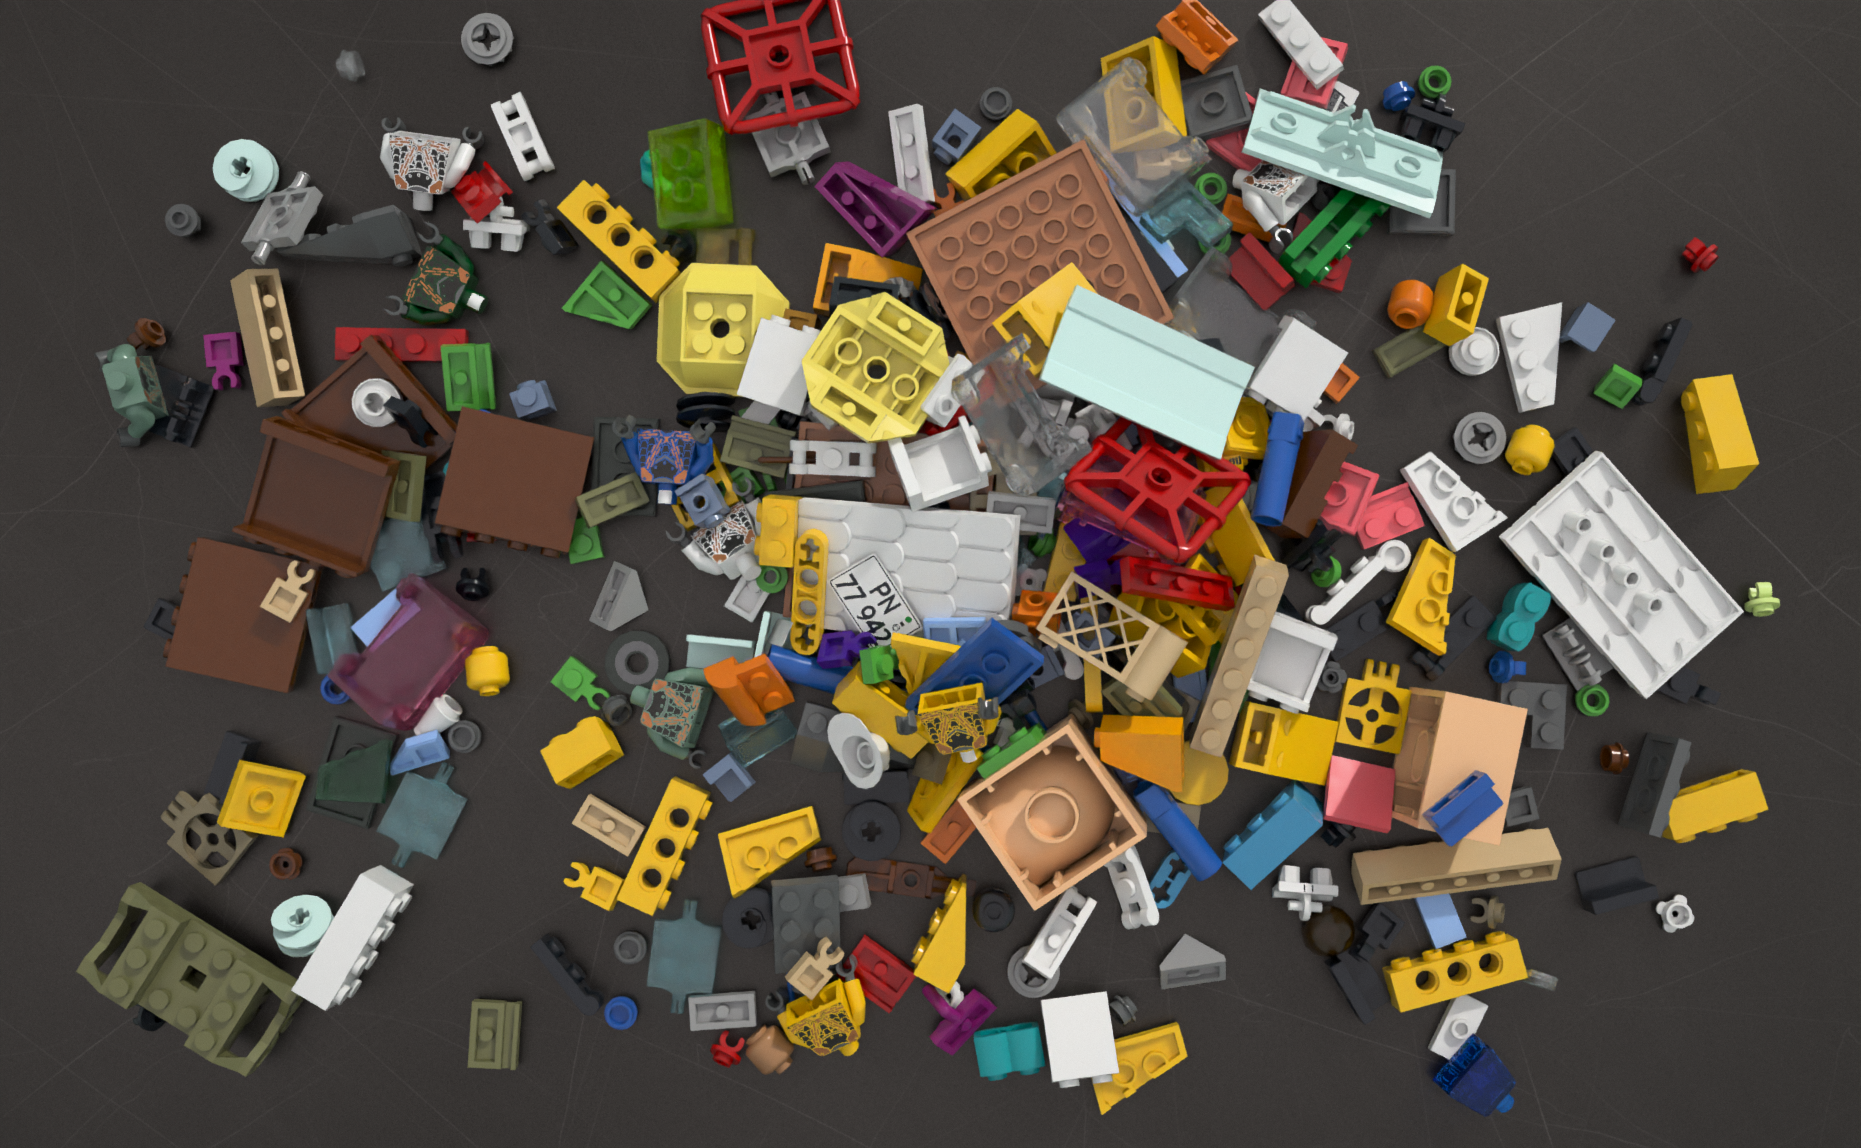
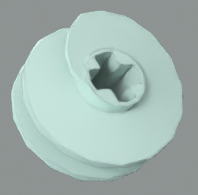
M246 139L230 141L220 148L214 158L213 173L216 182L230 195L244 202H257L266 198L267 194L275 189L279 180V167L275 157L269 150L255 141ZM249 167L250 171L247 174L243 173L245 168Z
M294 896L282 902L272 914L271 924L273 926L274 939L284 954L291 957H306L314 953L334 916L327 902L318 896Z

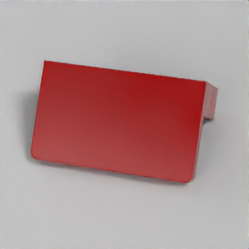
M1249 232L1240 240L1241 247L1223 263V267L1263 311H1267L1295 286L1294 279Z

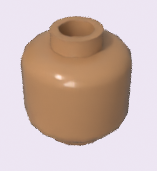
M765 1024L762 1025L745 1042L748 1045L746 1056L764 1075H768L773 1071L781 1074L793 1062L790 1055L794 1050V1044L789 1041L788 1037L776 1025L769 1027Z

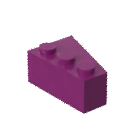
M849 161L835 163L814 186L882 258L894 255L909 239L906 232L922 225L937 209Z

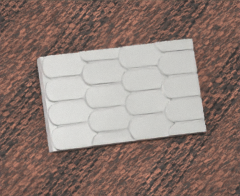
M1597 450L1499 536L1530 575L1534 576L1541 586L1551 594L1552 599L1569 615L1629 686L1645 699L1650 697L1744 612L1603 452Z
M808 497L799 500L798 538L808 529H817L822 531L828 539L827 580L875 552L922 626L924 618L986 617V622L991 618H994L996 621L1012 620V608L1015 603L1021 515L929 507L912 512L911 507L905 505ZM809 539L805 544L811 548L810 557L807 560H812L813 553L819 546L814 545L813 539ZM810 569L803 570L802 578L806 583L811 585L818 583L816 572ZM826 583L824 629L859 631L829 584ZM808 600L801 602V610L805 614H816L817 609L814 603ZM923 629L911 636L924 637Z

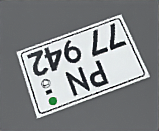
M875 552L826 580L859 632H870L877 639L876 643L868 644L870 648L879 645H890L891 647L890 643L893 632L911 636L923 629L922 624Z

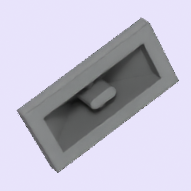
M613 562L589 621L612 631L649 610L636 570L619 562Z
M1184 934L1159 965L1161 990L1226 980L1225 956L1187 934Z

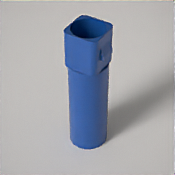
M1273 412L1272 421L1267 431V445L1250 517L1252 521L1258 524L1276 527L1281 526L1283 523L1300 442L1303 440L1305 423L1299 414Z
M771 644L767 655L784 680L835 694L838 683L853 669L850 666L822 669L817 663L818 657L802 655L795 650Z
M1145 781L1134 789L1133 797L1138 802L1141 811L1148 815L1197 881H1203L1219 870L1222 861L1178 803L1172 798L1169 789L1150 781Z

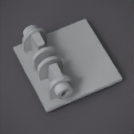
M1568 618L1542 635L1577 691L1587 684L1592 686L1602 680L1600 676L1614 668L1571 618Z

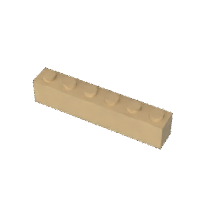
M1254 555L1189 733L1190 748L1222 757L1289 577L1287 565Z
M1549 828L1526 829L1521 832L1502 834L1500 846L1462 838L1453 846H1448L1445 842H1428L1421 845L1397 846L1390 849L1365 850L1360 853H1353L1351 875L1360 903L1365 905L1556 880L1562 859Z

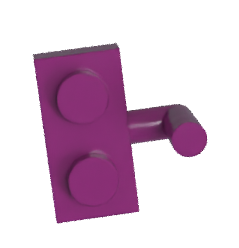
M928 984L922 989V994L935 1010L945 1018L939 1023L937 1029L929 1038L937 1047L952 1056L997 1009L990 999L975 989L966 995L964 1000L955 1009L945 1001L932 984Z

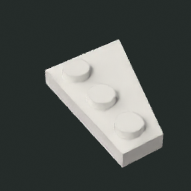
M1562 303L1495 319L1518 413L1554 404Z
M1432 452L1422 455L1400 469L1403 477L1452 553L1460 550L1508 518L1501 511H1495L1488 505L1480 493L1477 491L1473 492L1460 481V476Z

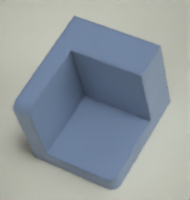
M1587 302L1576 308L1561 331L1559 341L1563 343L1572 340L1587 351L1594 352L1614 324L1615 319Z
M732 752L703 774L710 785L714 783L729 802H732L756 783Z

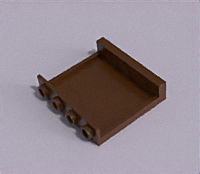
M369 335L361 342L362 348L295 407L281 412L287 420L382 454V450H392L426 456L425 471L452 449L457 424L381 337ZM368 379H385L392 382L399 388L403 401L408 399L417 404L423 412L421 417L430 423L439 434L435 436L425 432L423 439L428 446L423 448L414 444L407 430L399 427L396 422L382 427H372L364 424L356 417L352 409V397L360 383Z
M462 406L435 526L441 527L440 533L460 537L461 532L475 535L474 540L478 542L494 544V540L497 539L508 542L507 548L527 552L528 547L541 549L540 555L560 559V554L567 555L569 552L578 512L575 498L582 494L594 437Z
M279 416L263 419L259 432L266 434L267 437L243 524L234 526L232 532L243 535V539L253 544L264 543L273 546L274 551L287 556L297 555L305 558V563L316 567L326 566L335 569V573L341 577L355 578L368 572L401 461Z
M198 537L197 542L191 543L188 551L187 560L191 562L189 574H184L180 583L179 592L183 594L181 606H176L172 615L171 625L175 626L173 638H168L163 651V657L167 658L166 667L283 693L293 691L324 567L312 566L305 563V561L298 560L300 564L296 569V574L299 577H305L310 569L316 570V574L312 581L303 584L301 587L309 595L294 621L289 623L263 609L260 605L277 577L287 581L289 578L287 574L288 566L297 559L211 540L207 537Z

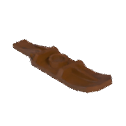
M856 856L847 863L846 876L866 873L868 889L870 891L933 899L945 894L952 879L956 881L960 879L948 876L938 867L890 859L865 861ZM913 874L917 877V883L914 886L906 885L904 879L907 875ZM967 879L966 896L974 897L976 880Z

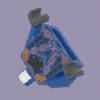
M628 415L626 418V425L628 427L623 426L620 418L617 417L612 424V430L617 436L622 437L621 440L636 474L641 477V481L658 485L657 504L677 505L675 490L678 489V486H683L700 474L705 475L713 464V441L710 436L716 429L714 423L710 422L705 427V431L700 426L701 420L698 419L691 426L690 431L637 428L636 433L632 431L636 425V419Z

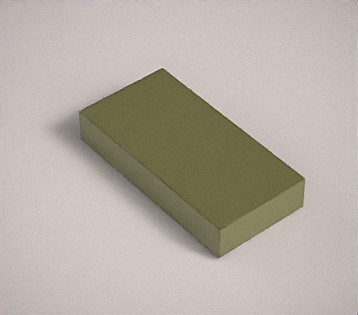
M1424 323L1421 326L1407 330L1372 352L1389 379L1445 347L1446 344L1424 333Z

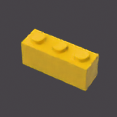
M861 660L838 683L832 704L841 713L853 714L859 718L869 732L883 737L894 750L902 752L912 759L928 743L927 740L916 732L910 735H900L897 733L895 716H907L909 710L905 708V703L909 694L889 680L875 684H863Z
M1740 769L1680 789L1677 797L1673 799L1669 811V824L1663 831L1662 837L1674 840L1676 843H1684L1694 840L1696 833L1703 831L1707 833L1718 832L1726 829L1727 823L1736 820L1742 823L1757 819V813L1769 809L1756 772Z

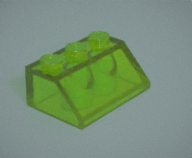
M703 118L648 131L658 228L705 229L734 223L724 127Z

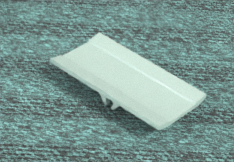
M1259 89L1241 153L1426 218L1431 217L1437 197L1443 152L1375 128L1368 109L1363 110L1362 118L1353 120L1351 114L1355 112L1356 105H1350L1332 113L1272 91Z
M1076 285L1063 312L1043 364L1039 380L1216 460H1221L1232 421L1255 367Z

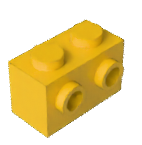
M1463 263L1440 276L1433 295L1434 301L1431 313L1425 323L1423 332L1448 346L1472 335L1489 278Z
M769 494L762 498V503H758L756 520L758 523H761V534L756 536L754 553L755 556H759V565L794 567L795 544L798 539V502L803 497Z
M596 716L581 720L577 723V728L567 734L554 737L547 747L540 750L557 785L572 789L624 756L609 723Z

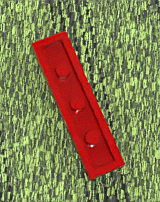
M336 327L335 360L346 362L362 348L361 342L369 335L380 336L402 362L442 363L441 345L467 344L469 331L466 329Z
M1130 556L1120 560L1122 593L1225 612L1235 608L1232 576Z

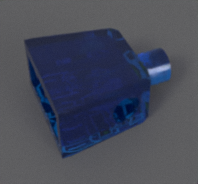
M1474 1033L1432 1079L1451 1098L1484 1117L1489 1116L1495 1108L1499 1112L1505 1113L1514 1104V1099L1509 1092L1515 1087V1079L1494 1050Z

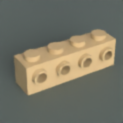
M247 269L230 280L256 405L257 408L289 405L303 398L305 392L279 270Z

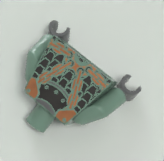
M122 344L113 349L94 353V357L98 358L100 364L98 369L104 373L114 410L132 422L128 427L117 428V435L120 436V448L139 446L140 438L154 425L155 419L169 416L152 356H137L133 346Z
M688 667L668 672L664 679L655 678L651 689L637 685L632 691L630 702L644 708L640 723L647 727L648 736L661 752L681 760L687 758L691 767L699 769L702 767L701 764L692 761V758L698 753L707 757L704 749L696 746L714 694V689L710 687L711 685L706 680L704 669Z

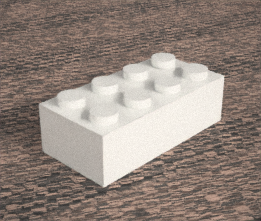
M382 865L361 873L291 991L325 1011L336 1004L341 1005L347 997L351 999L362 983L358 979L364 968L368 970L379 954L375 951L381 940L385 942L394 930L396 924L392 923L397 912L402 913L410 903L412 896L409 892L414 884Z

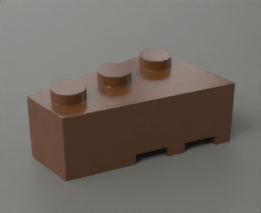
M1333 429L1304 431L1303 440L1300 442L1283 523L1281 526L1276 527L1259 525L1284 539L1309 538L1328 502L1324 498L1333 481L1339 482L1343 475L1339 470L1348 453L1354 454L1358 445Z

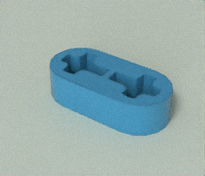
M1174 850L1167 852L1148 881L1151 892L1155 886L1161 888L1166 880L1169 881L1165 887V891L1168 894L1167 898L1160 897L1157 901L1154 900L1157 908L1170 906L1191 875V872L1183 863L1185 869L1183 871L1177 870L1172 878L1169 877L1173 869L1169 864L1172 859H1180Z

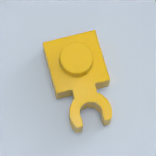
M572 862L571 867L577 869L580 876L576 881L571 878H565L563 882L572 888L583 887L582 898L608 911H613L625 879L600 867H594L592 873H590L589 868L585 864Z

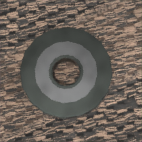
M629 631L619 635L610 644L605 654V671L609 681L618 690L631 695L637 685L651 689L655 678L664 679L670 671L669 652L658 636L647 631ZM636 653L643 655L646 659V667L641 672L633 671L629 665L631 656Z

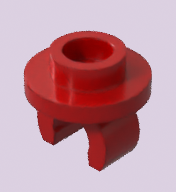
M1696 237L1685 246L1686 250L1682 253L1688 261L1694 263L1690 269L1694 273L1700 269L1706 272L1719 258L1715 254L1718 250L1715 244L1707 248Z
M725 1030L719 1038L718 1045L712 1044L710 1052L714 1055L712 1059L716 1063L730 1068L732 1064L739 1065L741 1057L738 1053L742 1050L745 1040L740 1038L735 1047H730L726 1044L729 1031Z

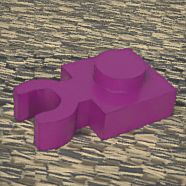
M238 332L203 335L206 367L216 369V373L212 377L213 388L223 391V380L229 377L231 388L240 389L241 378L235 373L234 367L244 366L241 334Z

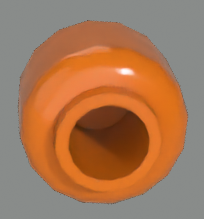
M1418 280L1399 282L1393 287L1387 307L1388 316L1397 326L1404 329H1412L1423 325L1431 313L1434 301L1433 291L1428 285Z

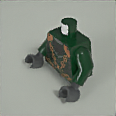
M424 222L432 228V234L430 237L424 238L417 232V237L426 243L433 242L434 247L429 244L427 245L402 299L393 295L385 297L395 302V310L391 312L387 309H382V312L390 316L401 314L403 319L423 326L446 324L451 318L460 320L466 308L481 314L486 308L488 297L475 291L479 279L473 275L474 265L460 245L445 234L439 235L438 228L434 224Z

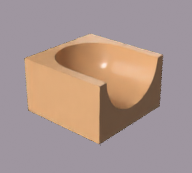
M1409 687V690H1412L1401 751L1400 754H1395L1393 769L1396 770L1392 818L1419 829L1436 832L1422 814L1475 770L1484 772L1495 783L1491 788L1503 801V805L1463 838L1500 846L1528 709L1446 691Z
M1072 713L1046 730L1047 733L1037 745L984 779L980 775L965 785L957 799L1034 911L1147 837V819L1111 767L1100 760L1099 750L1094 747V743Z

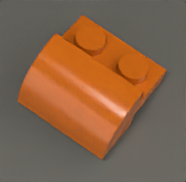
M1182 0L1174 11L1163 16L1156 24L1163 40L1171 46H1176L1184 55L1185 61L1191 67L1198 69L1202 74L1209 72L1238 42V39L1198 0Z
M765 653L740 664L732 656L704 668V675L708 683L734 717L743 725L760 726L766 724L765 713L795 702L793 691Z

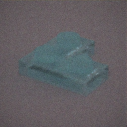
M1189 182L1142 214L1139 224L1160 244H1163L1179 231L1186 228L1207 249L1229 234L1233 227V223Z

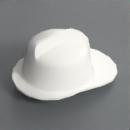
M840 713L835 715L830 720L827 729L828 740L832 750L843 766L849 780L854 785L863 789L874 787L880 781L882 773L889 769L890 750L887 742L883 737L869 732L864 723L853 714Z

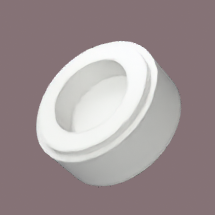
M1399 540L1385 541L1376 551V555L1386 564L1382 570L1390 573L1404 570L1411 559L1408 546Z

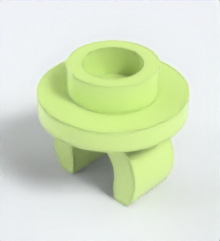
M1757 582L1755 584L1756 588L1748 589L1750 601L1744 604L1745 610L1753 612V615L1756 617L1774 614V609L1780 607V600L1772 597L1770 582Z

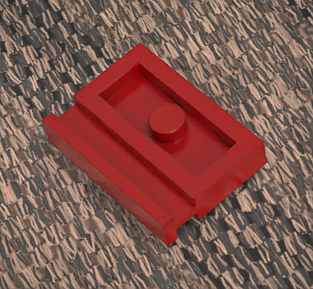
M486 161L483 163L485 168L479 173L473 171L470 175L463 176L451 191L477 224L502 202L499 198L507 192L509 195L513 193Z
M864 934L851 952L858 960L857 968L854 971L855 979L860 980L864 996L890 1014L895 1004L916 978L913 974L914 969ZM849 956L842 965L845 969L852 968ZM838 973L836 974L837 977L846 982L845 977Z

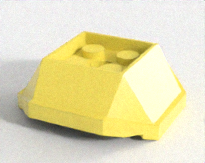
M691 263L659 296L657 362L687 395L699 392L726 393L733 397H743L737 395V391L761 318L770 320L772 315L783 318L785 308L790 309V302L757 266ZM719 322H727L730 326L729 333L723 338H717L713 334V328Z
M886 292L838 305L801 361L811 407L868 444L916 436L928 417L921 410V405L949 366L943 329ZM873 365H880L884 367L886 374L880 379H873L868 375L867 371Z

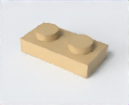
M592 794L587 796L572 822L573 825L627 857L630 856L646 829V826Z

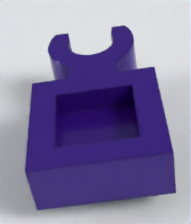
M1124 558L1116 560L1112 565H1108L1105 559L1075 566L1074 573L1105 592H1110V585H1122L1120 560ZM1074 581L1078 599L1088 597L1087 589Z
M852 630L823 634L817 663L822 669L852 666L853 657L860 658L859 650L867 649L868 647L865 646L876 643L877 639L870 632H862L856 636Z

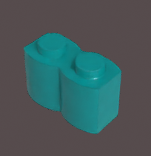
M1518 583L1514 585L1504 598L1502 612L1496 616L1497 619L1488 627L1487 640L1506 651L1519 652L1524 649L1532 639L1535 622L1544 616L1549 607L1551 594L1532 583Z
M1038 1021L974 1032L973 1038L980 1077H988V1080L996 1081L1006 1078L1007 1073L1012 1071H1020L1021 1075H1031L1038 1073L1040 1067L1046 1066Z

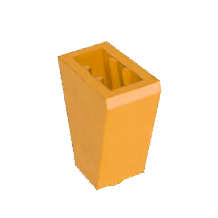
M1103 715L1101 727H1095L1094 747L1100 748V760L1171 791L1182 792L1185 776L1183 717Z

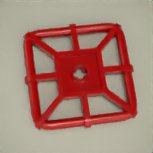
M738 0L719 4L710 9H704L700 16L702 18L701 32L708 62L706 73L707 78L712 81L718 116L726 133L730 135L748 134L790 125V128L797 127L800 122L842 114L851 109L855 110L861 101L859 99L860 87L852 56L854 45L852 38L848 37L840 0H812L800 19L779 24L776 23L773 7L803 0ZM828 4L835 38L810 43L807 29L824 5ZM765 9L769 26L745 30L725 17ZM717 27L743 42L746 57L721 62L714 28ZM782 51L783 56H788L781 63L771 60L776 58V52ZM838 53L846 89L818 73L815 69L813 57ZM749 71L752 85L731 113L724 78L726 75ZM814 84L838 98L839 101L795 110L791 88ZM783 91L787 112L742 121L760 95Z
M1120 417L1104 434L1098 435L1092 441V447L1070 469L1068 475L1064 478L1065 488L1115 523L1114 527L1120 531L1125 529L1162 555L1173 559L1175 563H1185L1188 558L1201 548L1215 530H1220L1227 520L1226 517L1244 497L1248 487L1251 485L1249 474L1243 472L1223 457H1221V460H1216L1176 441L1174 442L1182 447L1176 454H1173L1155 442L1152 430ZM1132 423L1137 427L1142 448L1136 454L1115 442ZM1191 454H1194L1220 472H1201L1184 460ZM1106 455L1124 465L1120 472H1087L1101 456ZM1161 477L1164 479V483H1159L1154 479ZM1199 487H1232V490L1217 508L1195 494ZM1089 488H1118L1134 500L1122 511ZM1183 505L1205 520L1187 543L1177 512ZM1143 506L1164 518L1171 543L1133 518Z

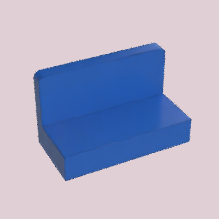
M1475 770L1422 815L1446 845L1453 846L1503 805V801L1491 788L1495 785L1486 773Z

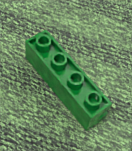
M1343 188L1286 248L1277 262L1304 288H1307L1314 280L1320 283L1332 270V267L1329 266L1330 262L1334 258L1341 261L1353 247L1349 242L1355 235L1361 239L1373 225L1370 219L1375 214L1381 217L1391 205Z

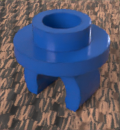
M1498 651L1490 660L1489 672L1495 682L1505 684L1509 682L1512 676L1526 675V662L1514 661L1508 651Z

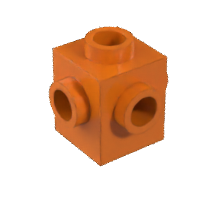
M1022 590L1019 603L1013 604L1012 620L1029 626L1028 632L1032 633L1035 637L1036 633L1040 636L1041 632L1036 630L1058 593ZM1062 601L1058 605L1057 609L1062 608ZM1062 613L1052 615L1046 627L1059 634Z

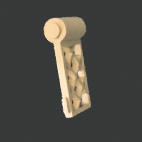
M1071 571L1036 630L1041 632L1038 639L1056 649L1058 644H1061L1124 683L1128 687L1125 693L1143 703L1145 698L1153 700L1188 642L1173 632L1155 623ZM1073 581L1087 589L1089 602L1069 606L1067 591ZM1091 592L1103 599L1093 601ZM1064 597L1066 607L1057 609ZM1105 602L1114 605L1118 620L1098 624L1094 605ZM1091 606L1095 625L1075 630L1071 610ZM1120 609L1132 617L1122 619ZM1067 612L1071 631L1057 634L1046 627L1052 615ZM1138 620L1149 627L1142 639L1127 642L1123 623ZM1120 624L1124 643L1104 648L1100 628ZM1096 630L1100 649L1087 652L1081 649L1076 634ZM1073 635L1074 644L1064 637ZM1138 645L1133 654L1130 655L1129 646ZM1120 648L1126 649L1128 662L1121 673L1108 665L1105 652ZM1102 653L1103 662L1093 655Z

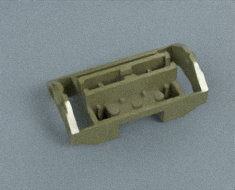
M142 882L130 885L120 900L115 917L100 941L84 957L76 970L77 973L84 976L105 997L126 1010L139 1004L189 1035L184 1046L211 1063L238 1072L244 1077L255 1072L279 1040V1035L291 1024L294 1018L292 1014L297 1011L304 999L291 991L298 979ZM143 910L148 911L109 975L99 970L126 939L131 931L130 924L138 920ZM194 968L198 970L196 974L192 973ZM272 992L275 993L282 1000L278 1012L247 1057H239L229 1051L244 1026L255 1020L261 1009L258 1007L267 1001Z

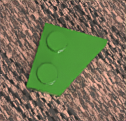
M600 261L562 309L568 313L633 329L652 304L606 262Z

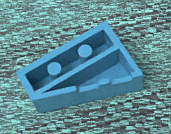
M1293 779L1261 813L1252 818L1247 828L1239 836L1237 834L1234 835L1223 847L1225 851L1222 863L1252 890L1322 827L1323 803L1299 780Z

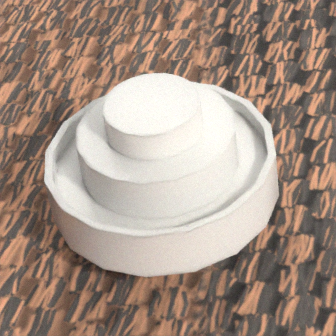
M1475 327L1472 335L1451 345L1448 350L1449 359L1453 367L1460 373L1468 376L1481 375L1492 369L1500 353L1499 344L1495 336L1488 330L1480 327Z
M368 379L360 383L355 389L352 397V409L356 417L366 425L372 427L388 426L394 423L395 420L383 405L391 396L402 401L403 396L399 388L385 379Z

